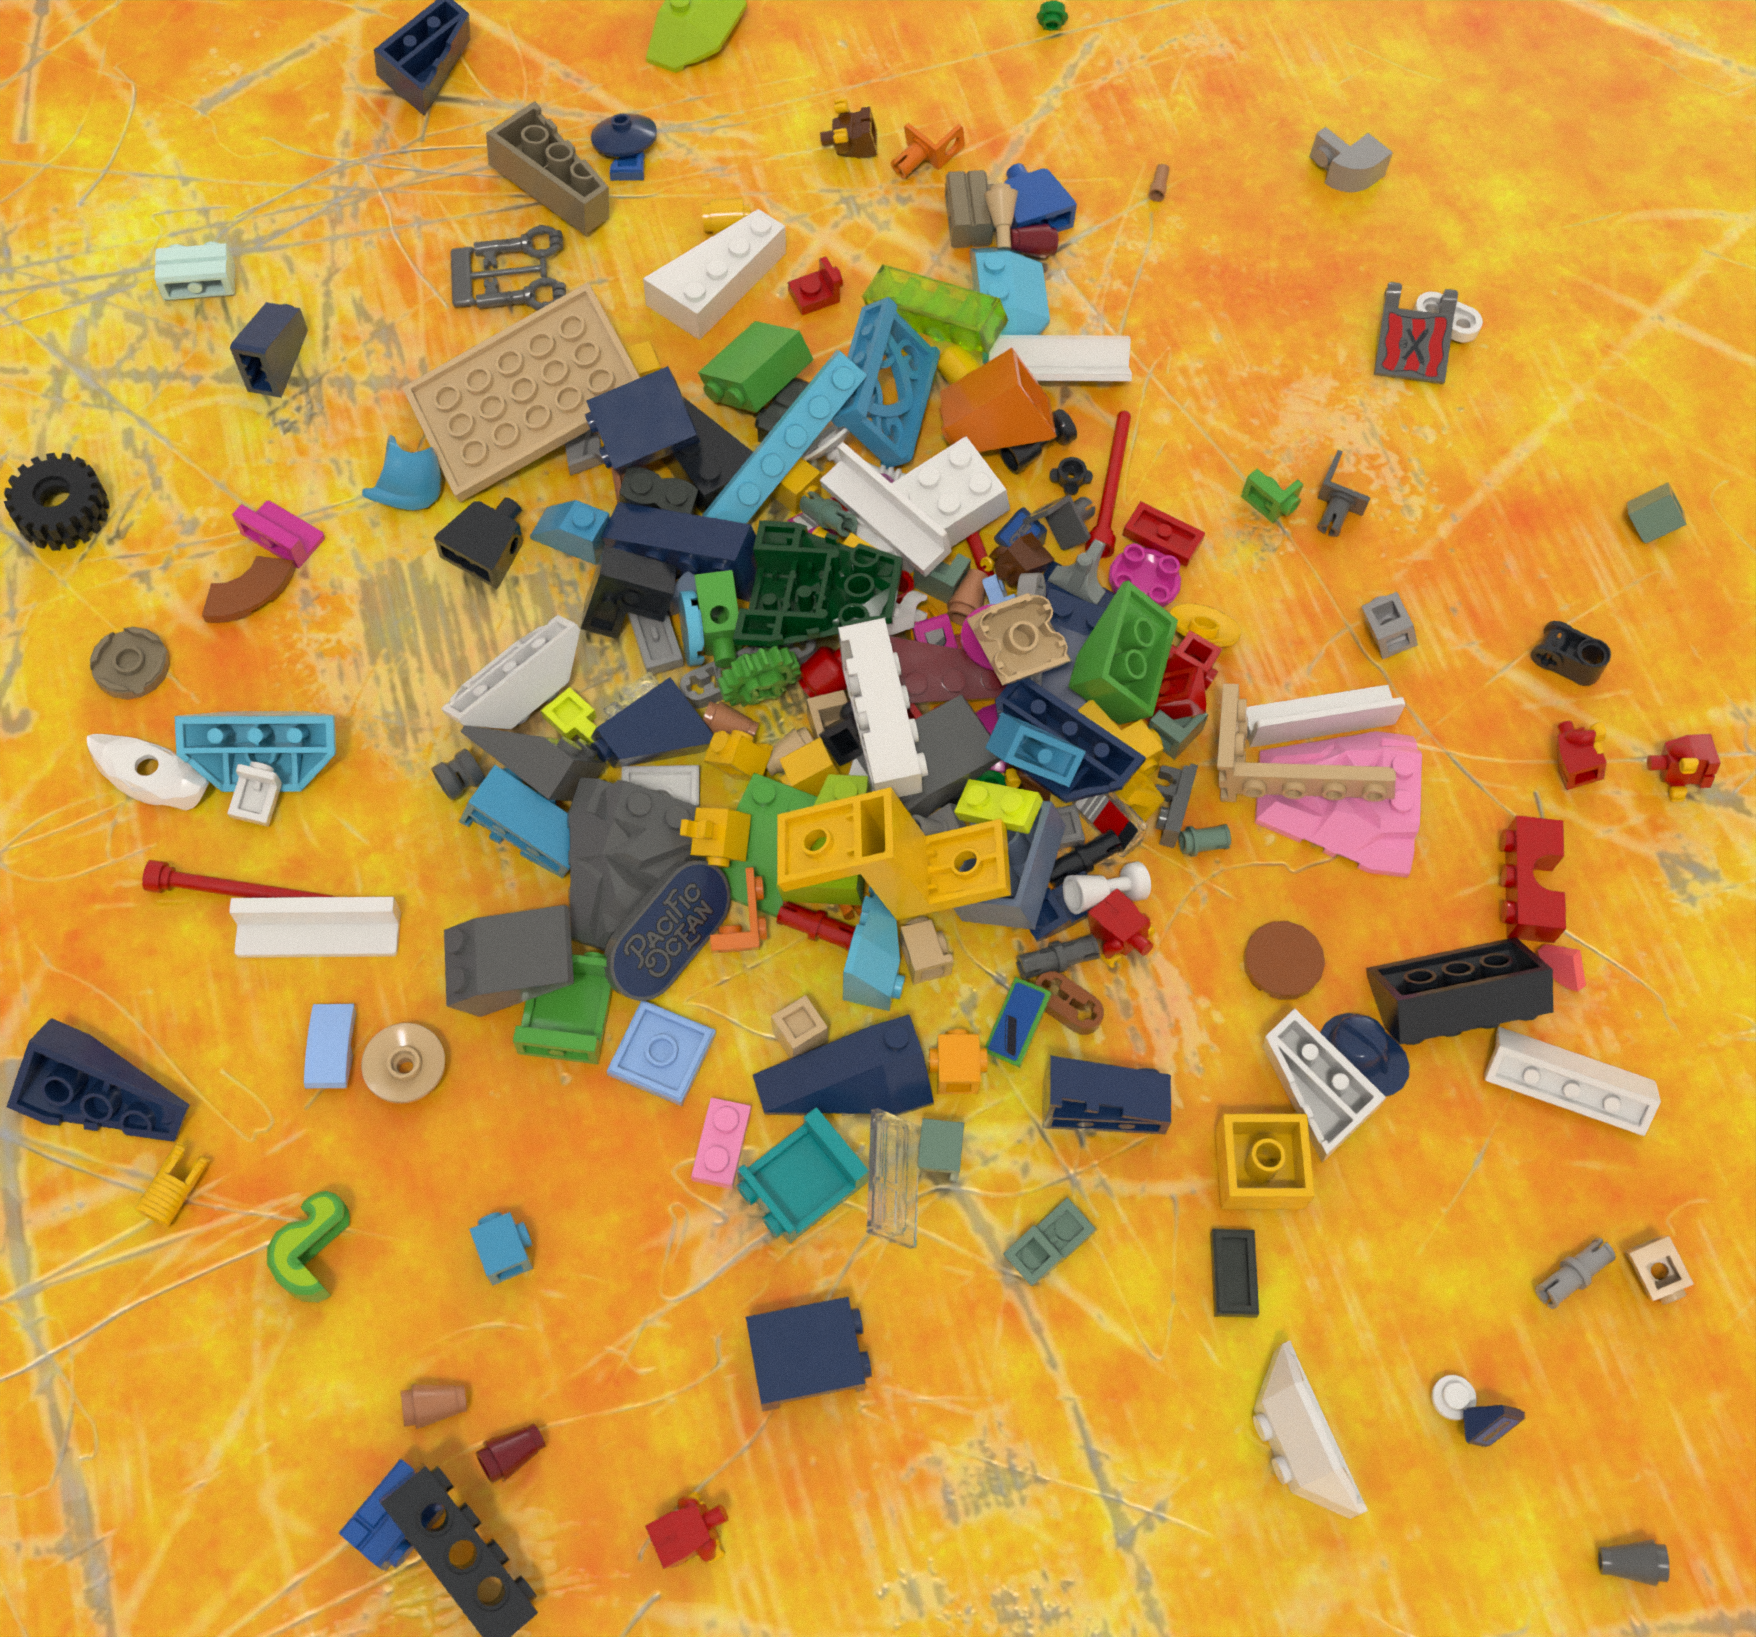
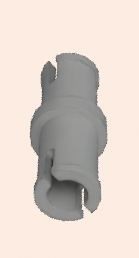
M1595 1238L1591 1244L1575 1257H1566L1560 1262L1559 1270L1535 1287L1538 1298L1543 1304L1552 1299L1548 1303V1307L1555 1309L1577 1289L1583 1290L1588 1287L1592 1282L1591 1278L1607 1264L1615 1260L1616 1256L1612 1247L1606 1242L1599 1248L1603 1243V1239Z

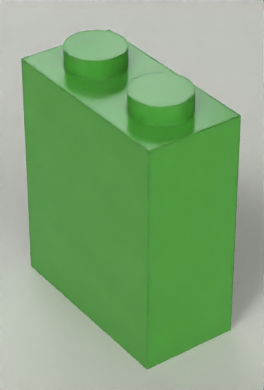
M754 321L705 365L698 374L704 384L703 390L713 402L757 413L814 359L799 330Z

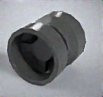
M466 748L457 752L454 759L450 762H440L431 768L442 790L451 801L461 796L463 789L468 786L476 787L485 779L477 762Z

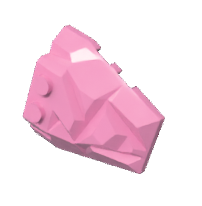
M1375 731L1260 751L1258 763L1393 768L1396 772L1395 799L1371 802L1364 798L1345 797L1342 800H1328L1323 796H1305L1300 799H1289L1283 795H1265L1256 798L1255 823L1299 843L1305 839L1324 848L1323 853L1333 858L1336 854L1353 860L1359 863L1358 869L1367 873L1408 878L1414 856V840L1420 827L1422 753L1420 750H1417V742L1414 736Z

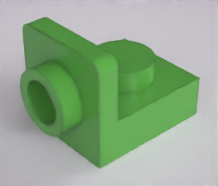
M1256 469L1247 476L1241 497L1270 522L1274 523L1283 514L1289 516L1297 509L1301 503L1299 495L1303 483L1296 480L1286 490H1283L1273 478L1266 476L1259 469Z

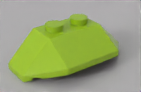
M665 0L658 10L646 55V62L676 73L684 69L685 65L699 62L719 52L747 9V2L745 0Z

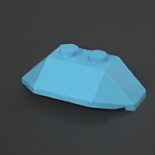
M997 247L970 248L969 250L983 364L988 362L989 335H1040L1050 322L1042 263L1013 250L998 249Z
M224 711L174 716L176 756L191 765L200 775L222 792L235 791L239 778L235 772L237 765L249 766L250 762H259L274 768L273 772L278 775L282 782L280 792H301L336 755L335 715L309 711Z

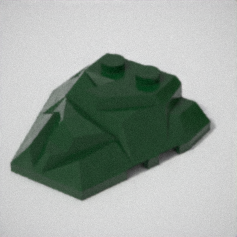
M759 521L753 548L757 572L749 608H740L733 636L734 645L773 647L839 634L838 627L885 618L886 625L893 623L903 567L902 557L860 543L853 548L839 543V537L827 533L825 538L808 533L807 526L797 522Z

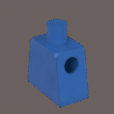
M1017 163L1007 170L1006 176L1008 179L1004 183L1011 185L1012 189L1018 191L1012 227L1010 229L1048 224L1050 227L1056 228L1057 232L1073 228L1077 204L1049 169L1042 168L1028 173L1022 163Z

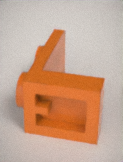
M753 867L745 868L750 932H742L741 925L718 927V934L710 935L712 954L760 950L759 940H767L765 916H757L756 901L764 900L762 876L754 877Z

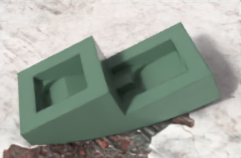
M1067 1197L1037 1226L1031 1227L1003 1254L1033 1287L1087 1241L1097 1229Z

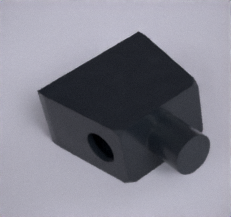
M507 497L501 501L496 509L481 501L473 502L434 537L439 557L491 587L498 589L523 543L520 525L515 521L522 512L521 507L514 500Z

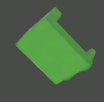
M586 952L584 955L572 954L574 984L526 1001L521 1026L515 1027L513 1043L518 1054L599 1064L613 991L605 977L604 967L607 968V957L597 952Z

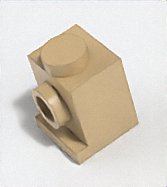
M919 917L901 927L899 942L913 985L951 975L953 967L952 954H948L943 932L935 931L932 919Z
M1668 1235L1658 1236L1624 1251L1648 1299L1652 1301L1660 1299L1663 1305L1674 1302L1687 1295L1684 1288L1694 1284ZM1655 1263H1662L1666 1268V1274L1661 1279H1655L1651 1274V1268Z

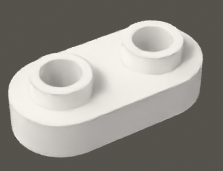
M1432 291L1421 294L1413 310L1439 313L1440 298L1443 294ZM1457 301L1451 339L1458 342L1474 340L1478 336L1483 324L1480 313L1474 308Z

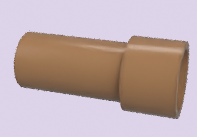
M1159 164L1156 167L1154 180L1150 185L1148 196L1156 202L1162 201L1165 198L1166 183L1170 170L1166 164Z

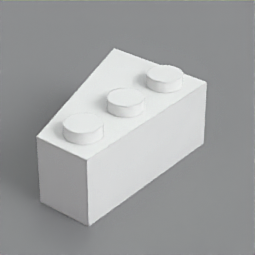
M1296 1009L1291 1011L1265 1036L1262 1047L1296 1113L1307 1114L1309 1138L1323 1163L1382 1105L1386 1097Z

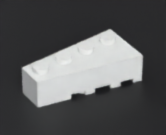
M757 209L643 278L646 306L700 340L786 254L785 226Z

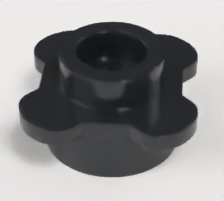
M1067 457L1059 463L1058 468L1050 471L1049 477L1052 482H1057L1064 488L1065 494L1075 495L1078 493V488L1092 482L1093 474L1090 470H1087L1085 463L1081 459Z

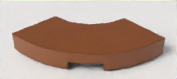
M256 556L251 568L239 578L226 583H211L202 613L204 621L211 623L235 621L252 615V611L263 606L268 601L273 602L289 584L296 568L294 561Z

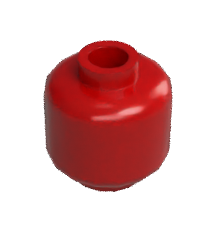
M821 646L801 664V678L798 682L810 698L841 690L845 692L847 690L842 670L840 647L834 650L829 646Z

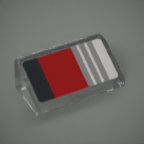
M1115 791L1072 802V805L1077 806L1078 814L1099 836L1109 829L1115 832L1120 840V843L1117 845L1121 844L1123 847V851L1117 853L1120 857L1127 856L1143 843L1148 825L1129 805L1117 797Z

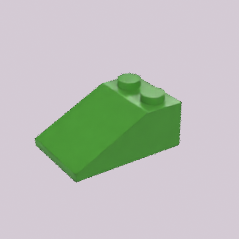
M1129 580L1123 582L1077 654L1068 687L1085 700H1094L1108 717L1119 725L1153 716L1178 620Z
M757 773L753 774L736 810L751 814L746 862L730 861L729 868L718 867L724 873L729 883L730 900L748 906L745 868L753 867L754 877L762 876L764 900L756 901L757 910L777 918L780 907H784V901L776 887L777 814L814 806L817 799L816 796Z

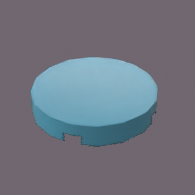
M693 590L679 592L680 627L688 667L701 666L704 663V655H697L698 651H703L704 635L700 609L698 610V605L692 606L691 600H697V594Z

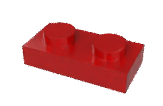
M1140 501L1125 525L1122 536L1149 549H1155L1164 555L1174 556L1181 565L1188 567L1204 540L1205 532Z

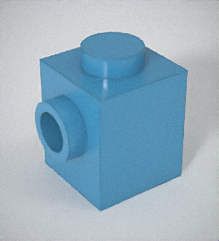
M495 1212L484 1216L478 1221V1226L469 1229L486 1276L492 1285L533 1269L525 1249L533 1245L524 1221L516 1224L510 1212L504 1215L501 1212Z

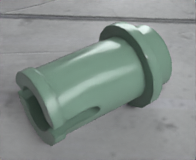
M1226 824L1202 829H1195L1193 826L1186 827L1185 831H1180L1178 836L1179 847L1182 854H1189L1190 857H1196L1198 852L1229 849V845H1231L1230 830Z

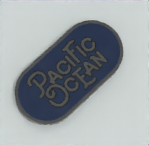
M694 859L675 863L662 875L612 934L605 949L604 956L607 957V968L604 967L609 985L617 993L637 1001L651 1000L660 996L673 984L707 943L710 935H713L718 927L721 926L727 916L731 896L727 878L717 866L708 865L707 861Z

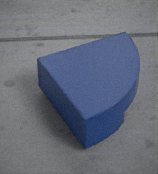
M644 151L614 160L609 172L610 181L644 180Z

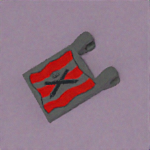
M1389 282L1384 293L1374 375L1444 384L1458 291L1445 289L1440 298L1439 313L1398 308L1402 285L1397 282Z

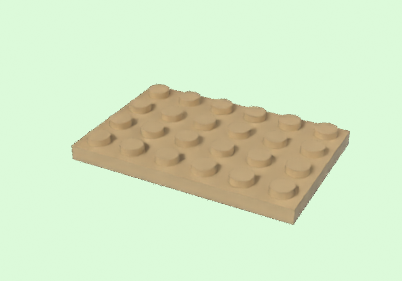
M587 282L402 388L430 446L434 449L438 463L454 496L459 502H462L590 430L585 414L590 412L586 400L639 379L640 376L592 287Z

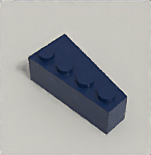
M623 502L617 503L601 537L606 546L675 565L677 567L676 579L678 580L687 571L697 575L732 570L736 598L750 602L757 572L753 551L756 535L751 524Z

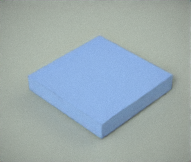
M641 1001L607 1069V1075L683 1106L713 1043L716 1030L649 1002Z

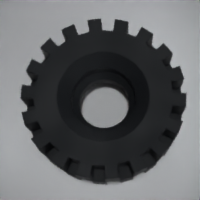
M55 453L46 454L47 460L41 461L38 456L32 458L33 465L27 468L22 464L17 468L21 475L19 477L11 475L8 482L12 488H5L4 491L7 501H4L5 507L13 522L28 542L32 543L34 541L36 546L45 549L47 543L52 551H60L61 544H65L68 549L76 547L74 541L79 539L85 544L91 540L88 535L89 532L93 531L98 534L102 529L98 521L106 522L108 518L105 509H109V501L95 471L90 465H86L83 459L77 456L73 460L71 455L67 453H62L61 459H58ZM60 492L69 493V496L63 503L54 507H43L44 502L51 495Z

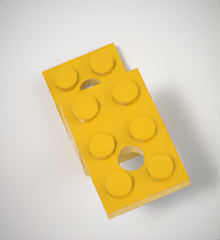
M891 787L777 814V884L785 892L861 874L896 920L1010 896L1007 827L1002 819H996L925 836ZM827 837L825 844L820 849L810 851L817 839ZM977 859L972 869L966 872L959 871L964 861Z

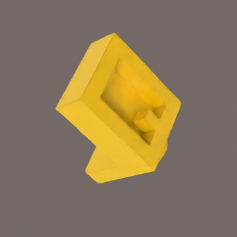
M1136 771L1122 790L1115 791L1120 805L1134 824L1140 826L1148 820L1165 800L1146 773Z

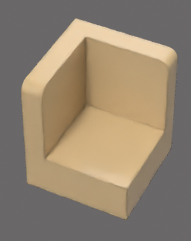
M844 690L807 698V718L814 740L820 737L819 734L826 726L840 719L841 707L847 703Z
M806 995L771 1016L772 1032L789 1059L828 1044V1027Z

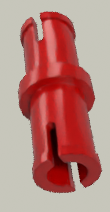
M783 902L784 907H780L777 915V924L808 934V939L815 942L821 939L849 951L856 926L853 927L828 917V912L820 909L814 912L791 902Z

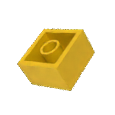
M1307 1114L1222 1115L1215 1127L1221 1209H1305L1315 1197Z

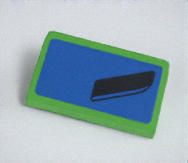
M1015 977L985 1045L987 1054L1021 1068L1053 993Z

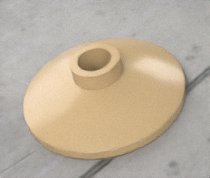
M413 1023L395 1024L377 1033L366 1046L361 1062L362 1075L368 1088L377 1097L391 1103L414 1102L428 1095L441 1080L445 1069V1052L437 1036L429 1029ZM403 1063H413V1068L410 1072H399V1068Z

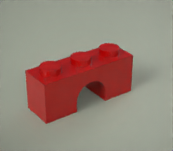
M1516 815L1509 827L1502 830L1500 837V850L1505 852L1506 863L1502 867L1500 876L1501 887L1506 888V900H1504L1501 908V922L1506 924V935L1509 939L1516 937L1519 940L1555 943L1566 930L1565 892L1545 889L1536 881L1533 871L1552 872L1564 857L1563 820Z

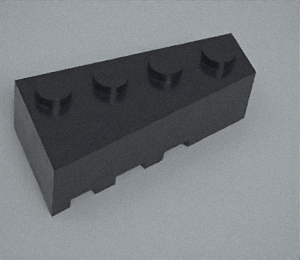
M683 397L701 442L663 457L661 460L675 478L685 480L698 489L696 507L703 514L753 451Z

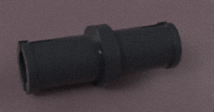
M1109 829L1104 834L1084 845L1078 843L1071 847L1070 853L1055 860L1049 880L1051 886L1057 888L1060 884L1064 883V879L1069 875H1077L1082 871L1088 874L1094 870V865L1123 851L1122 845H1117L1120 843V840L1115 832Z

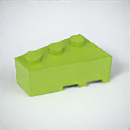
M828 774L814 806L872 792L868 776ZM827 837L817 839L810 851L820 849L825 844ZM859 874L785 892L778 884H776L782 900L786 902L862 906L865 879Z

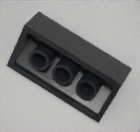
M1516 937L1366 968L1367 978L1384 1028L1400 1045H1415L1423 1042L1424 1039L1439 1036L1453 1037L1460 1035L1463 1031L1477 1028L1491 1029L1498 1027L1501 1023L1515 1020L1529 1021L1536 1019L1539 1015L1554 1012L1553 969Z

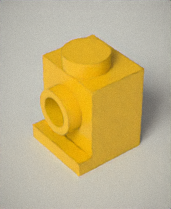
M732 730L731 734L725 731H718L717 733L714 732L704 761L733 779L750 781L754 773L764 775L773 746L753 742L754 737L743 731Z

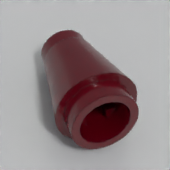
M1048 224L1010 229V250L1042 259L1053 256L1057 251L1059 242L1058 232L1056 228L1050 227Z
M533 1423L527 1427L483 1442L484 1447L475 1453L485 1475L493 1484L500 1479L504 1482L509 1479L541 1449L545 1448L546 1444L540 1431Z

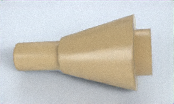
M1005 183L992 185L990 190L984 193V197L997 232V248L1010 250V227H1012L1018 191Z

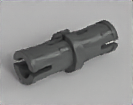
M1088 934L1068 942H1050L1048 947L1041 950L1017 955L1016 965L1021 978L1028 980L1049 971L1062 973L1067 971L1068 967L1075 964L1099 959L1100 955L1098 952L1100 951L1094 935Z

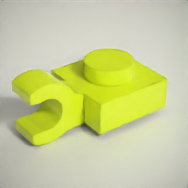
M570 687L541 710L543 719L563 737L571 740L575 735H578L582 740L590 744L593 742L590 737L598 727L592 723L597 718L595 710Z

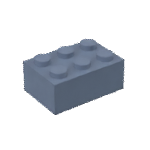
M1042 802L1029 834L1007 830L1011 895L953 908L962 921L1035 930L1066 827L1052 802ZM977 859L964 861L959 871L966 872L972 869Z

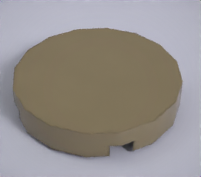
M138 627L123 628L124 631L117 634L112 632L104 636L94 647L90 657V669L92 670L93 678L102 691L115 698L126 700L139 698L156 690L165 680L170 667L169 653L159 636L148 629Z

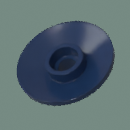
M621 113L609 117L597 124L591 133V143L594 149L603 155L611 157H625L640 153L649 148L657 138L655 123L644 115Z

